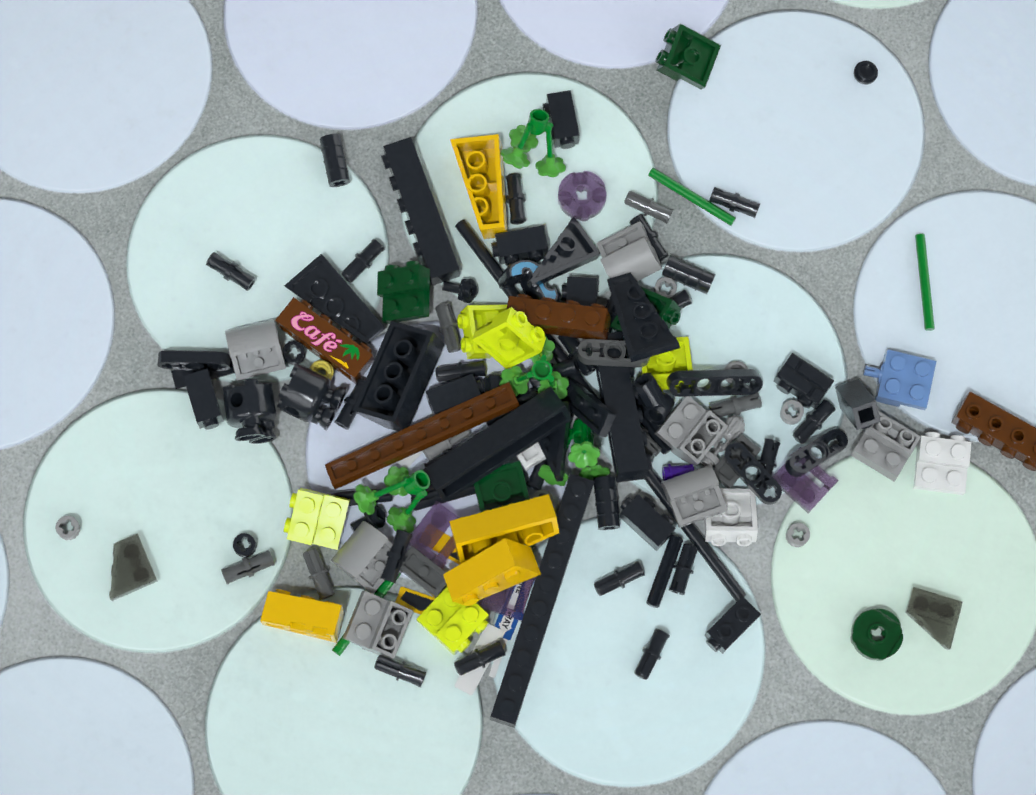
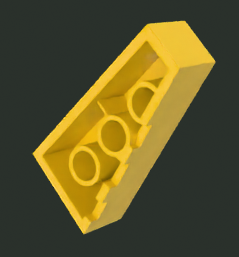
M499 134L450 139L483 238H495L497 233L508 232L503 156L500 154L502 143Z
M549 494L449 521L460 564L504 538L531 546L559 533L557 517Z

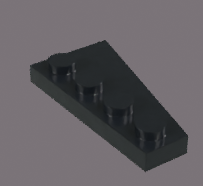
M322 254L284 285L288 290L308 302L366 344L386 329Z
M631 272L607 279L631 362L680 348L678 340L669 331V327L658 315L656 308L647 299L645 292Z

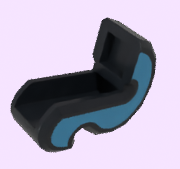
M529 259L513 261L503 271L498 280L500 289L520 283L525 295L530 296L531 299L541 300L542 297H548L556 300V302L559 300L557 289L554 286L547 288V282L531 289L528 288L526 284L539 266L538 263Z

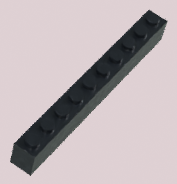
M571 473L569 475L556 515L559 533L548 539L539 567L541 575L536 576L490 716L491 721L513 728L516 726L594 485L592 480Z

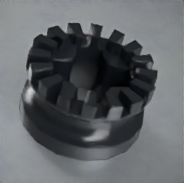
M289 341L282 350L284 360L290 365L300 364L305 359L304 346L298 341ZM291 348H296L298 352H301V354H297L296 359H292L291 355H287V353L291 352Z
M241 533L234 538L233 549L239 557H250L256 551V542L250 534ZM244 539H247L248 543L252 544L251 548H246V552H242L241 547L238 546L239 543H243Z

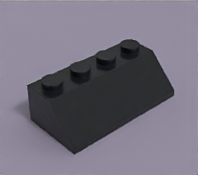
M391 321L352 411L388 429L399 432L408 428L444 347V343L432 331Z

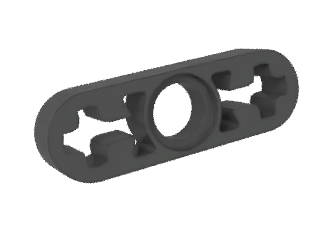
M585 339L579 344L577 351L579 361L586 365L644 367L650 360V357L631 362L630 356H628V359L625 358L627 349L625 341ZM586 348H591L592 356H587ZM600 348H603L602 357H599ZM611 348H616L621 352V356L619 358H611L608 356L607 351Z

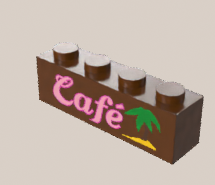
M293 297L276 318L277 327L320 359L329 362L335 370L356 384L357 380L361 379L374 361L373 354H371L373 352L372 349L362 342L358 344L353 341V336L345 329L341 328L338 330L332 325V320L326 315L321 314L319 316L313 312V307L305 300L301 299V301H298Z

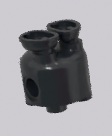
M296 363L290 374L292 378L289 385L285 383L279 393L280 400L277 408L304 422H312L316 425L319 423L324 430H328L335 413L338 412L344 400L347 388L339 386L334 390L330 388V379L327 376ZM324 403H330L331 408L322 409Z
M257 379L243 381L242 386L228 385L222 388L227 424L231 427L239 428L235 434L236 441L249 440L250 444H262L276 439L273 428H275L276 408L272 383L259 384Z

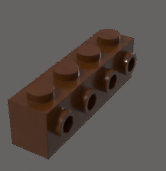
M518 294L517 297L509 296L507 309L512 307L517 312L522 311L527 316L528 322L534 327L542 328L545 334L582 339L607 340L611 316L608 309L603 305L590 304V306L580 305L579 302L571 300L560 303L548 297H542L541 300L531 299L530 296Z
M969 392L951 422L956 425V429L965 434L971 433L978 437V441L982 444L994 446L1005 457L1010 459L1016 458L1023 462L1022 465L1025 468L1036 471V428L978 395Z

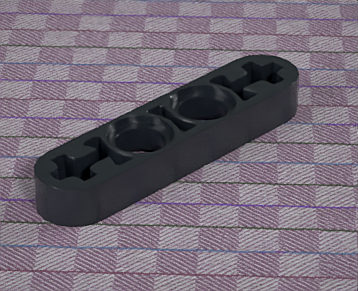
M754 369L675 371L666 380L671 394L678 397L752 395L759 392L763 386L760 375ZM733 379L730 385L726 387L721 386L723 380ZM700 380H709L706 386L697 387Z

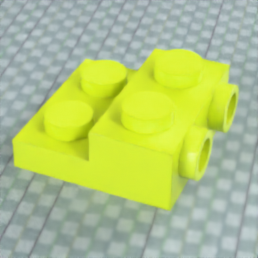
M467 305L460 312L457 324L459 329H463L464 338L461 340V350L467 354V359H490L492 357L476 344L472 338L474 332L490 325L494 316L505 311L507 305Z
M511 307L495 315L490 325L474 332L472 340L505 369H509L541 353L546 337L542 328L531 325L527 320V316L522 311L517 312Z
M676 337L680 345L679 349L650 357L649 363L641 367V376L644 373H651L662 392L663 390H669L666 380L671 373L693 370L688 337Z
M305 488L298 489L297 493H292L289 507L294 508L292 517H287L284 525V532L288 533L287 539L338 550L350 499Z
M446 587L416 620L455 655L458 651L463 653L471 644L469 639L475 632L480 634L489 625V622H487L489 614L477 603L471 606H464L453 602L448 587Z

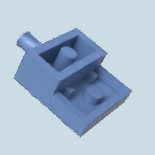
M888 349L884 354L881 368L865 365L863 375L878 378L875 395L876 402L896 407L904 405L926 410L937 361Z

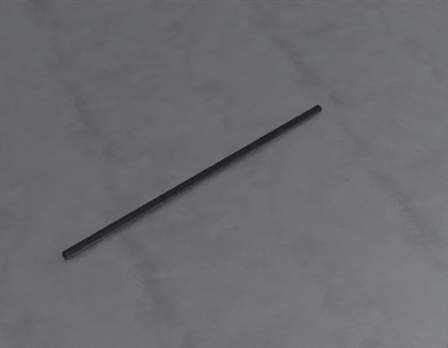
M465 219L461 220L455 225V228L498 284V280L503 273L502 268ZM515 286L502 288L508 298L509 296L517 297L520 294ZM545 334L547 339L555 344V349L552 353L557 364L570 360L553 336ZM580 372L567 376L569 379L577 380L599 399ZM653 469L648 470L647 479L644 480L676 521L662 488V481ZM692 523L681 527L734 600L737 602L742 596L745 597L747 594L710 545L705 542L704 537Z

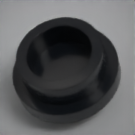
M870 61L859 62L854 68V78L861 84H871L878 76V69Z

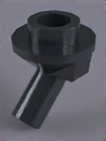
M462 279L460 284L443 281L442 290L458 294V300L470 303L477 296L478 288L473 279Z
M376 505L373 514L368 515L365 512L364 517L351 523L350 527L354 532L362 521H365L374 528L380 529L385 525V512Z

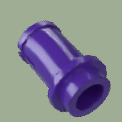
M667 463V466H662L663 481L694 471L693 464L671 466L670 463Z

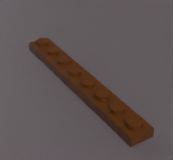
M508 382L327 463L325 468L332 486L336 490L512 411L520 405Z

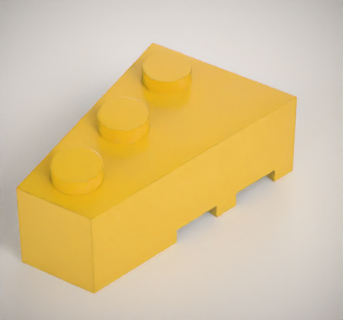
M504 538L444 573L443 576L452 601L464 606H471L483 598L541 575L531 547Z
M276 589L275 592L268 591L260 619L262 625L337 643L345 615L342 605L329 601H318L305 595L300 597L292 596L290 592Z

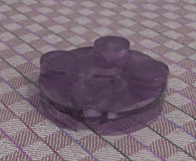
M583 171V173L573 172L561 181L558 190V204L566 215L585 222L597 216L603 210L606 203V190L604 182L599 176L589 171ZM579 191L580 193H582L583 191H586V197L588 199L578 200V195L576 194V192Z

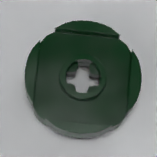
M867 610L861 613L854 621L851 628L850 641L856 651L869 660H885L894 655L902 645L901 623L888 610ZM879 628L882 630L883 640L877 639L875 641L872 639L873 635L870 631L871 629L876 631Z

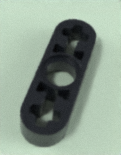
M164 350L158 353L157 365L160 368L169 370L208 369L210 371H225L230 369L231 357L228 353L216 351Z
M832 429L794 452L785 462L786 471L793 477L805 475L846 448L848 444L846 434L839 429ZM831 440H838V444H834L833 446L828 448L827 444ZM812 447H816L821 451V459H817L812 455ZM803 458H805L807 462H805L801 467H796L794 465L795 462L797 463L801 461Z
M737 442L729 444L724 452V460L761 502L767 505L778 502L782 494L779 483L743 444ZM733 449L735 452L740 450V458L743 462L747 458L750 462L746 463L742 470H740L738 467L741 466V462L737 458L730 459L732 454L730 450ZM749 467L757 468L760 472V477L757 480L748 479L745 474L746 469ZM764 477L767 479L764 485L768 489L775 488L774 498L772 496L767 498L764 496L766 490L762 485H760L759 489L755 487L761 483Z

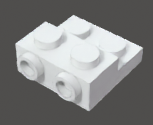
M926 432L925 436L921 435L917 443L913 489L964 495L966 492L967 469L970 466L972 442L965 441V437L959 435H952L950 439L940 438V434L936 432Z
M720 488L728 510L727 512L704 519L705 542H711L714 546H722L726 542H737L739 546H749L752 542H756L758 533L756 495L750 489Z

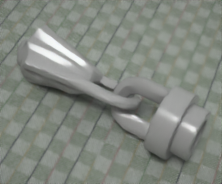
M733 415L727 418L725 424L728 427L715 442L712 451H708L700 462L704 467L708 465L712 468L715 467L720 461L717 457L718 453L724 451L735 438L745 432V423L741 416ZM723 437L727 440L724 445L719 443Z

